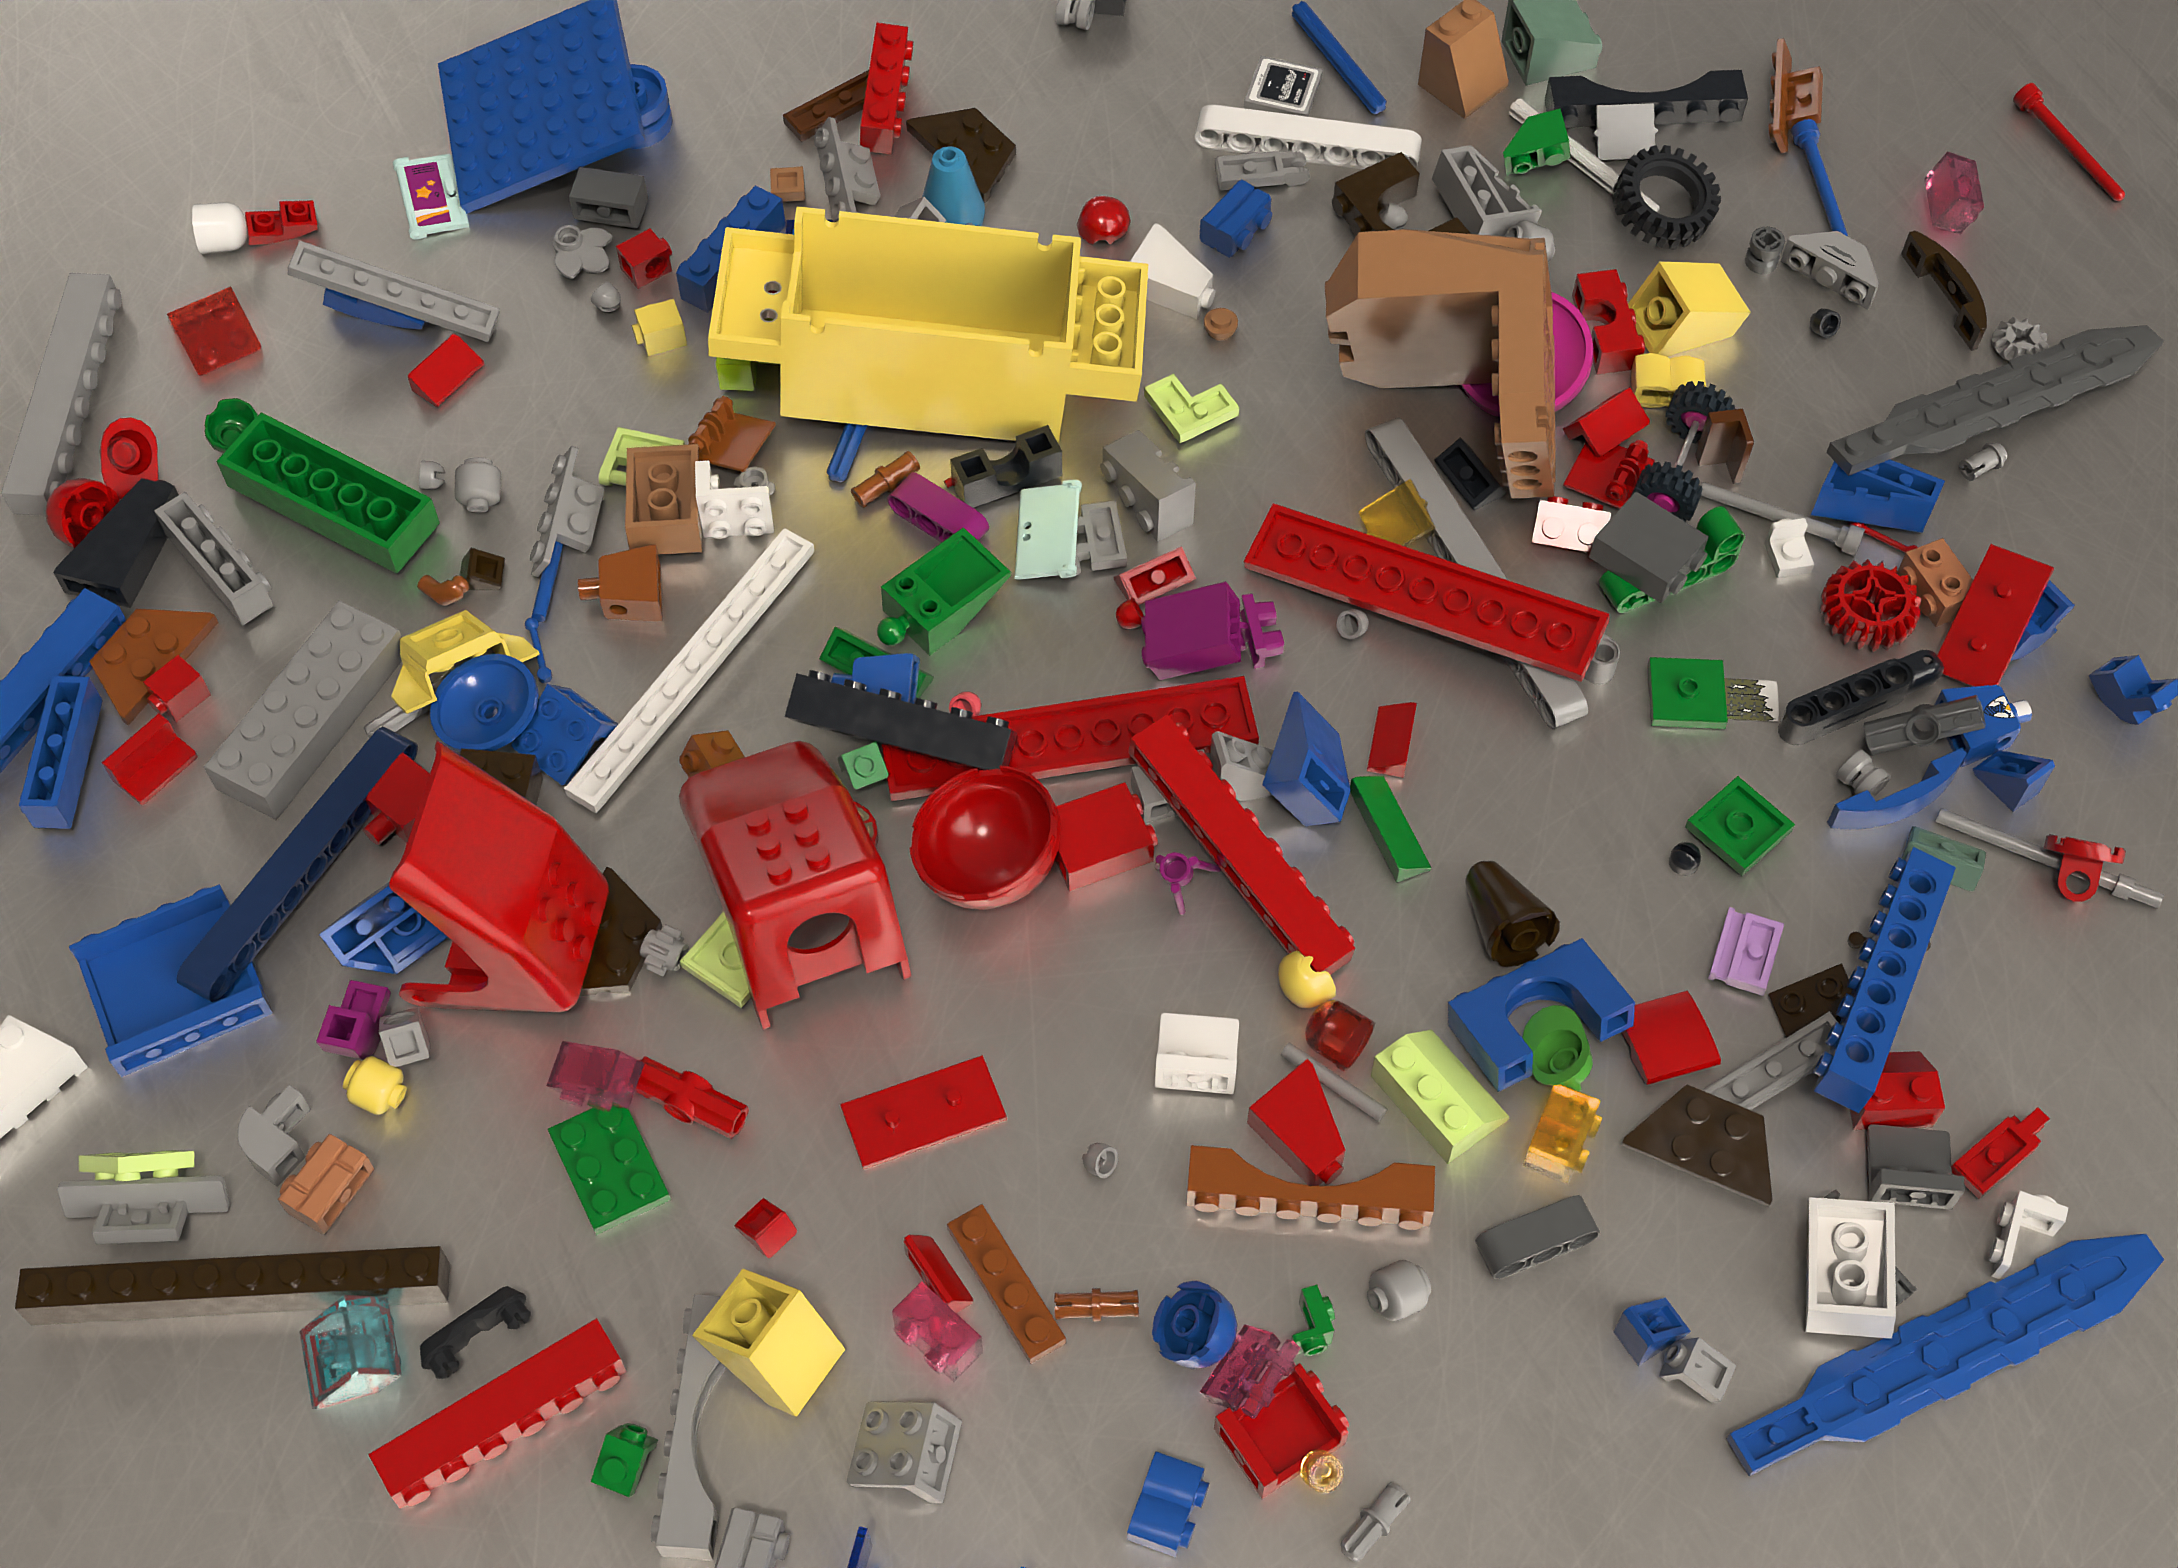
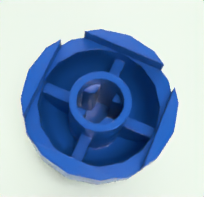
M1197 1280L1183 1282L1177 1286L1181 1290L1172 1298L1166 1295L1161 1301L1154 1316L1153 1340L1159 1344L1160 1354L1173 1363L1190 1369L1210 1367L1221 1361L1233 1346L1238 1325L1235 1312L1231 1303L1217 1289Z

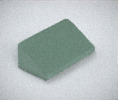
M1912 826L1902 859L1905 860L1912 848L1915 847L1956 867L1951 885L1968 891H1974L1984 870L1986 852Z

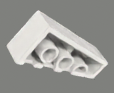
M10 1015L0 1025V1139L11 1129L15 1128L17 1130L28 1120L27 1115L44 1100L49 1102L61 1091L59 1087L72 1075L77 1077L88 1068L73 1047Z

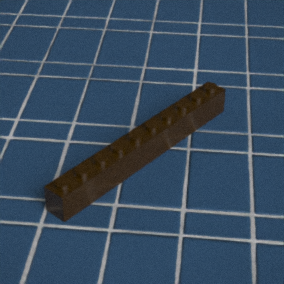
M441 1246L24 1268L20 1269L15 1309L30 1325L448 1303L450 1263Z

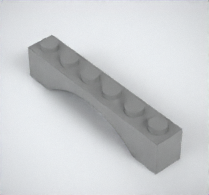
M694 1295L692 1309L686 1308L684 1312L683 1333L688 1334L686 1349H679L677 1357V1374H682L680 1390L674 1389L671 1396L670 1413L676 1416L673 1431L666 1432L664 1456L669 1457L667 1473H660L657 1489L658 1499H663L660 1516L654 1515L651 1526V1542H656V1547L661 1557L713 1561L719 1516L700 1480L696 1456L697 1431L703 1407L709 1394L727 1367L692 1335L721 1296Z

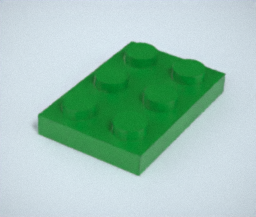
M622 1094L548 1128L551 1139L596 1236L671 1201L666 1186Z

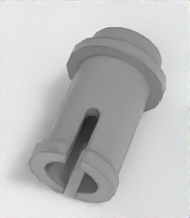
M1986 443L1981 451L1962 460L1959 463V468L1968 466L1961 473L1967 480L1973 481L1992 468H2001L2004 465V461L2007 460V452L2000 443Z

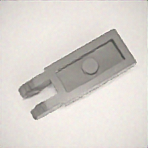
M1280 151L1217 157L1215 158V171L1219 191L1230 190L1241 179L1254 187L1283 185L1284 183L1289 186H1296L1307 183L1310 175L1309 170L1304 168V165H1306L1305 154L1300 151L1281 153Z

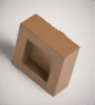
M803 166L770 168L772 194L782 198L783 202L805 200Z

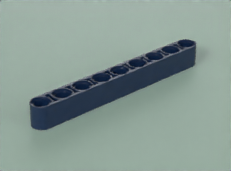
M381 727L374 732L185 959L177 974V983L210 1002H216L228 991L370 817L372 812L366 801L367 794L395 759L403 752L413 761L415 760L418 752L416 742L386 727Z

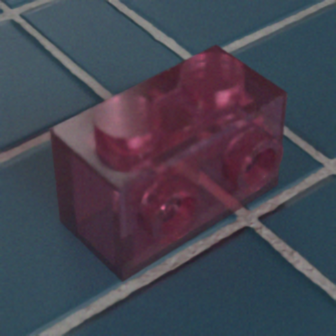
M1947 151L1924 180L1932 225L1941 230H1948L1961 235L1978 218L1979 213L1984 209L1976 161Z
M562 1041L546 1086L561 1093L559 1100L574 1106L582 1107L583 1102L587 1101V1105L606 1112H610L612 1106L629 1109L645 1063L619 1050Z
M922 1281L892 1310L895 1326L893 1330L906 1345L910 1347L914 1345L924 1354L925 1362L936 1373L941 1374L943 1372L953 1382L983 1353L982 1336Z

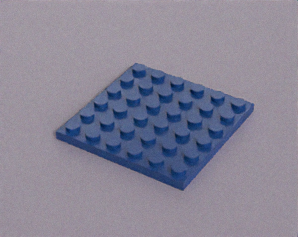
M617 0L586 1L438 63L461 208L466 211V214L646 141Z

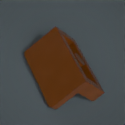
M1743 408L1709 412L1695 454L1698 466L1726 463L1733 484L1741 483L1754 445Z

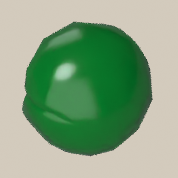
M222 399L218 402L216 409L206 416L204 425L206 440L214 450L224 453L258 414L251 404L241 399Z

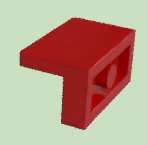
M1629 387L1612 395L1564 427L1563 431L1569 440L1583 435L1595 456L1600 457L1649 425L1650 419Z
M158 713L101 763L116 785L139 804L144 805L195 761L198 755L195 750L176 735L170 722Z

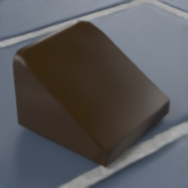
M471 547L462 559L460 576H463L468 581L469 590H500L505 558Z

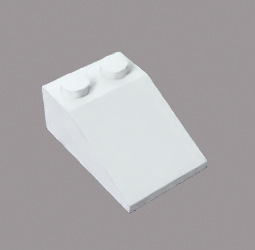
M1809 1197L1806 1332L1892 1339L1896 1319L1895 1203Z

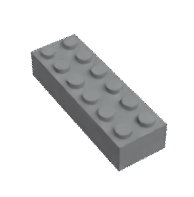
M338 601L204 766L216 790L277 820L402 662L400 657V638L402 636L399 629Z

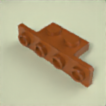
M1781 38L1777 39V52L1772 53V63L1776 73L1774 76H1771L1774 99L1770 100V111L1773 123H1769L1768 128L1771 142L1777 143L1780 153L1788 152L1789 129H1792L1796 123L1806 119H1812L1816 123H1821L1823 74L1820 66L1791 72L1792 58L1785 39Z

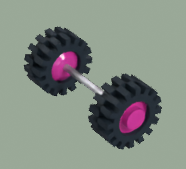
M1693 381L1687 382L1686 386L1681 384L1676 389L1666 412V423L1668 426L1672 425L1671 431L1674 434L1681 432L1679 437L1685 440L1674 468L1671 467V462H1665L1663 466H1661L1660 462H1654L1653 466L1648 464L1642 470L1632 495L1635 492L1640 493L1684 522L1692 519L1703 490L1702 486L1699 485L1700 480L1698 477L1692 478L1693 473L1690 470L1685 473L1682 471L1692 443L1696 444L1700 440L1709 412L1735 409V405H1731L1733 402L1730 396L1725 397L1726 392L1723 389L1717 392L1715 391L1716 385L1710 383L1709 388L1704 387V382L1698 381L1697 386L1694 385Z

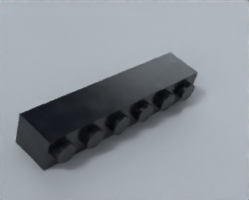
M809 670L808 676L796 673L784 716L792 721L958 765L977 768L978 770L1000 769V765L1009 766L1017 733L1008 728V721L989 716L986 722L972 719L973 712L955 707L951 708L950 713L936 710L937 703L921 698H916L914 704L901 701L902 694L880 688L878 695L865 691L867 685L845 679L843 685L830 682V675L814 670Z

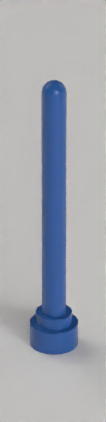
M1812 119L1802 120L1791 129L1794 143L1805 151L1831 230L1839 231L1848 236L1817 147L1820 137L1817 123Z

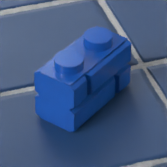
M1239 180L1200 220L1199 239L1213 249L1216 248L1218 252L1228 258L1232 257L1239 249L1245 250L1251 243L1253 234L1259 228L1265 229L1272 219V198L1262 190L1254 189V186L1246 181Z

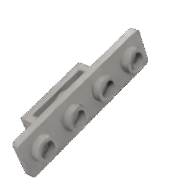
M828 117L823 126L816 131L814 143L820 158V170L824 176L825 193L828 195L831 208V219L835 222L839 220V211L857 213L854 201L875 205L881 196L870 149L840 141L835 118Z
M571 446L564 456L559 454L552 467L551 473L556 476L554 483L550 484L545 495L544 502L548 503L547 512L542 514L537 526V531L541 533L540 540L536 541L530 554V561L534 562L531 575L539 577L549 565L555 541L584 553L591 547L604 488L572 476L578 448Z
M222 1176L141 1178L140 1180L64 1181L60 1182L57 1188L65 1217H98L92 1231L95 1244L179 1241L188 1213L226 1212L230 1205L225 1181Z

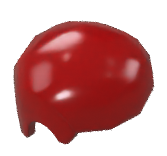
M1109 196L1093 197L1085 203L1077 222L1079 235L1092 245L1099 240H1105L1111 245L1115 240L1126 235L1131 222L1129 211L1116 198Z

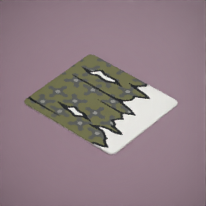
M1724 678L1728 719L1773 722L1780 720L1778 685L1776 681Z

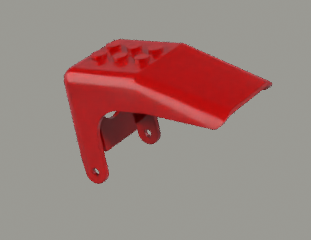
M436 740L434 748L436 751L435 760L400 863L393 871L389 887L452 940L444 966L452 975L449 984L404 983L401 986L399 996L413 1005L441 1009L555 1013L568 1011L577 1003L609 895L607 879L552 815Z
M803 741L789 742L697 773L688 778L680 790V806L723 907L739 954L750 996L763 1030L770 1028L766 1009L799 998L798 986L863 964L866 973H870L896 964L903 980L911 978L908 958L885 865L850 793L815 746ZM825 913H841L850 917L844 931L825 945L810 949H798L788 945L789 937L793 931L812 917Z

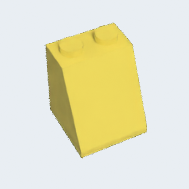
M1659 262L1628 303L1629 308H1633L1635 311L1636 330L1638 335L1643 336L1649 353L1666 357L1732 337L1751 313L1720 263Z
M746 1269L740 1271L692 1335L766 1404L795 1417L798 1416L845 1351L844 1346L800 1290Z

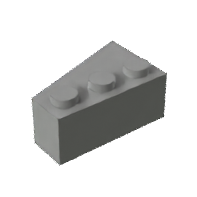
M1137 430L1103 447V463L1100 464V468L1104 478L1108 482H1113L1118 488L1124 505L1127 507L1131 506L1135 511L1142 529L1145 532L1150 531L1156 541L1159 542L1194 524L1196 482L1191 477L1183 480L1176 473L1179 471L1178 465L1173 461L1166 464L1159 457L1162 455L1161 450L1140 430Z

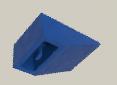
M1298 691L1293 692L1262 785L1304 826L1341 822L1351 789L1340 735Z

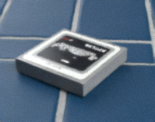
M1261 56L1244 101V108L1308 117L1322 79L1323 69Z

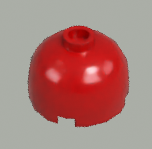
M86 478L68 480L54 489L48 498L45 510L46 521L57 539L69 547L75 548L120 499L115 490L104 485L102 482Z

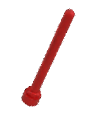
M2034 83L2023 86L2013 98V102L2019 109L2028 113L2033 112L2114 201L2119 202L2125 197L2124 190L2043 104L2042 91Z

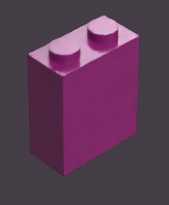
M1226 581L1145 601V616L1141 619L1142 629L1145 634V647L1142 648V659L1146 668H1150L1159 680L1241 662L1240 600Z

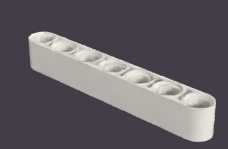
M1222 105L1204 106L1200 110L1195 132L1197 144L1207 149L1243 154L1300 151L1305 154L1306 162L1365 169L1402 152L1417 170L1422 144L1419 134L1406 129Z

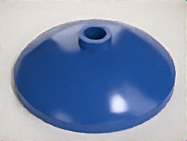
M488 654L472 658L453 669L438 686L435 692L437 701L431 703L430 707L431 724L440 740L457 752H460L461 748L485 751L497 750L517 738L532 720L539 696L536 680L526 665L511 656Z

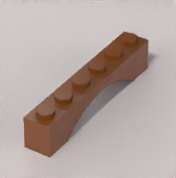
M1191 1145L1186 1206H1192L1201 1212H1216L1219 1209L1235 1210L1236 1213L1244 1216H1254L1262 1212L1274 1213L1282 1219H1297L1300 1216L1317 1217L1319 1221L1326 1223H1336L1344 1219L1356 1220L1364 1226H1379L1382 1223L1399 1224V1227L1403 1229L1417 1230L1423 1226L1430 1227L1434 1213L1435 1166L1394 1162L1379 1173L1357 1182L1336 1186H1308L1287 1182L1268 1175L1246 1162L1232 1149Z

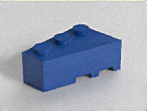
M1887 460L1848 476L1834 461L1822 485L1811 515L1922 533L1945 481L1893 460Z

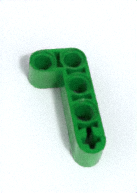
M1724 506L1715 507L1700 518L1696 529L1708 536L1704 552L1708 555L1696 572L1690 570L1686 575L1687 580L1682 589L1725 572L1737 561L1745 534ZM1609 570L1599 579L1600 587L1619 613H1625L1655 601V599Z

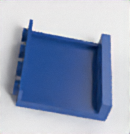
M220 884L211 888L200 889L185 899L175 903L163 904L153 912L138 918L124 920L116 927L99 934L87 935L81 941L69 945L70 951L79 963L108 1047L105 1050L109 1062L121 1078L273 1014L253 961L250 962L228 991L216 1002H210L177 983V974L180 966L231 905Z

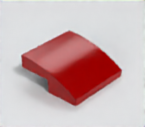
M1688 990L1636 1004L1634 1026L1621 1032L1631 1047V1060L1647 1085L1721 1064V1057L1711 1032Z

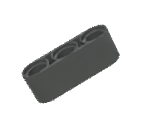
M1576 1195L1488 1229L1480 1234L1475 1242L1493 1278L1500 1279L1580 1248L1595 1240L1600 1235V1231L1582 1196Z

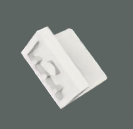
M695 461L696 500L704 538L722 539L728 536H761L774 533L773 515L767 486L720 489L719 475H712L710 461Z
M1162 1013L1156 1058L1155 1088L1234 1094L1239 1020Z

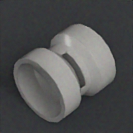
M1058 0L1055 16L1056 23L1065 26L1071 23L1075 24L1079 29L1088 30L1094 15L1095 0Z
M1863 750L1851 756L1836 774V777L1845 785H1851L1855 789V795L1868 790L1873 798L1887 785L1891 778L1885 770L1876 768L1872 764V758Z

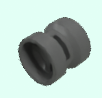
M1773 227L1757 228L1752 234L1749 243L1750 247L1745 256L1746 266L1758 274L1773 272L1777 268L1780 254L1784 247V235Z

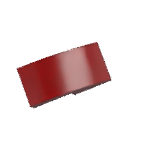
M313 200L279 201V211L245 212L249 245H263L298 238L317 230L318 226Z

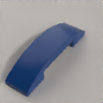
M1960 748L1931 761L1921 782L1881 800L1875 801L1870 792L1866 790L1836 803L1827 821L1830 828L1842 830L1869 829L1895 823L1921 811L1946 790L1967 753L1963 748Z

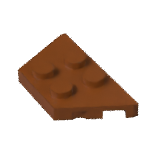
M136 609L89 661L125 724L130 725L148 704L146 698L150 694L143 681L177 655L186 661L219 623L214 614L211 612Z

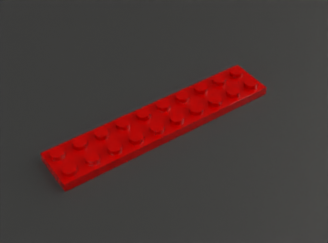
M1274 503L1243 561L1245 568L1580 682H1582L1609 623V613Z
M1244 676L972 717V719L986 722L988 716L1008 721V728L1017 733L1009 766L1021 769L1037 779L1137 764L1129 754L1131 737L1166 714L1170 716L1174 723L1179 722L1185 727L1190 736V743L1197 751L1204 749L1205 754L1211 751L1212 734L1216 731L1259 745V735ZM882 744L884 762L889 773L887 781L891 801L930 796L938 787L952 777L974 769Z

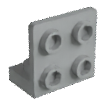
M868 1402L865 1406L847 1483L853 1487L906 1488L929 1503H943L962 1420L934 1402Z

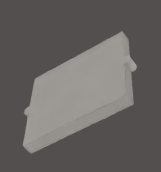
M1654 103L1596 106V130L1593 132V135L1597 138V158L1601 161L1629 160L1634 154L1637 155L1639 150L1645 148L1648 151L1650 146H1655V134L1658 130L1654 127Z

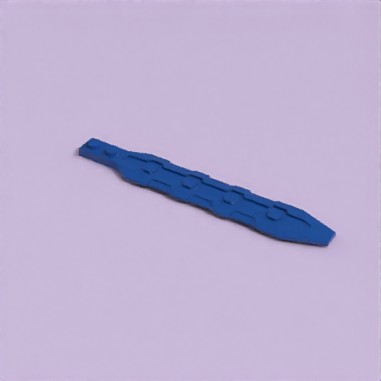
M2147 1234L2071 1241L2035 1259L2033 1265L1996 1283L1990 1281L1968 1292L1966 1298L1928 1317L1921 1315L1899 1326L1898 1331L1893 1333L1892 1339L1883 1338L1859 1351L1853 1349L1818 1366L1800 1399L1730 1433L1726 1439L1748 1476L1819 1441L1866 1442L1898 1426L1901 1423V1419L1939 1400L1947 1401L1971 1388L1970 1384L2008 1365L2016 1366L2038 1355L2040 1349L2078 1330L2084 1332L2116 1316L2126 1307L2161 1265L2164 1258Z

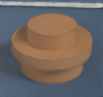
M1226 308L1212 309L1204 318V328L1209 336L1215 340L1230 338L1238 327L1236 314Z

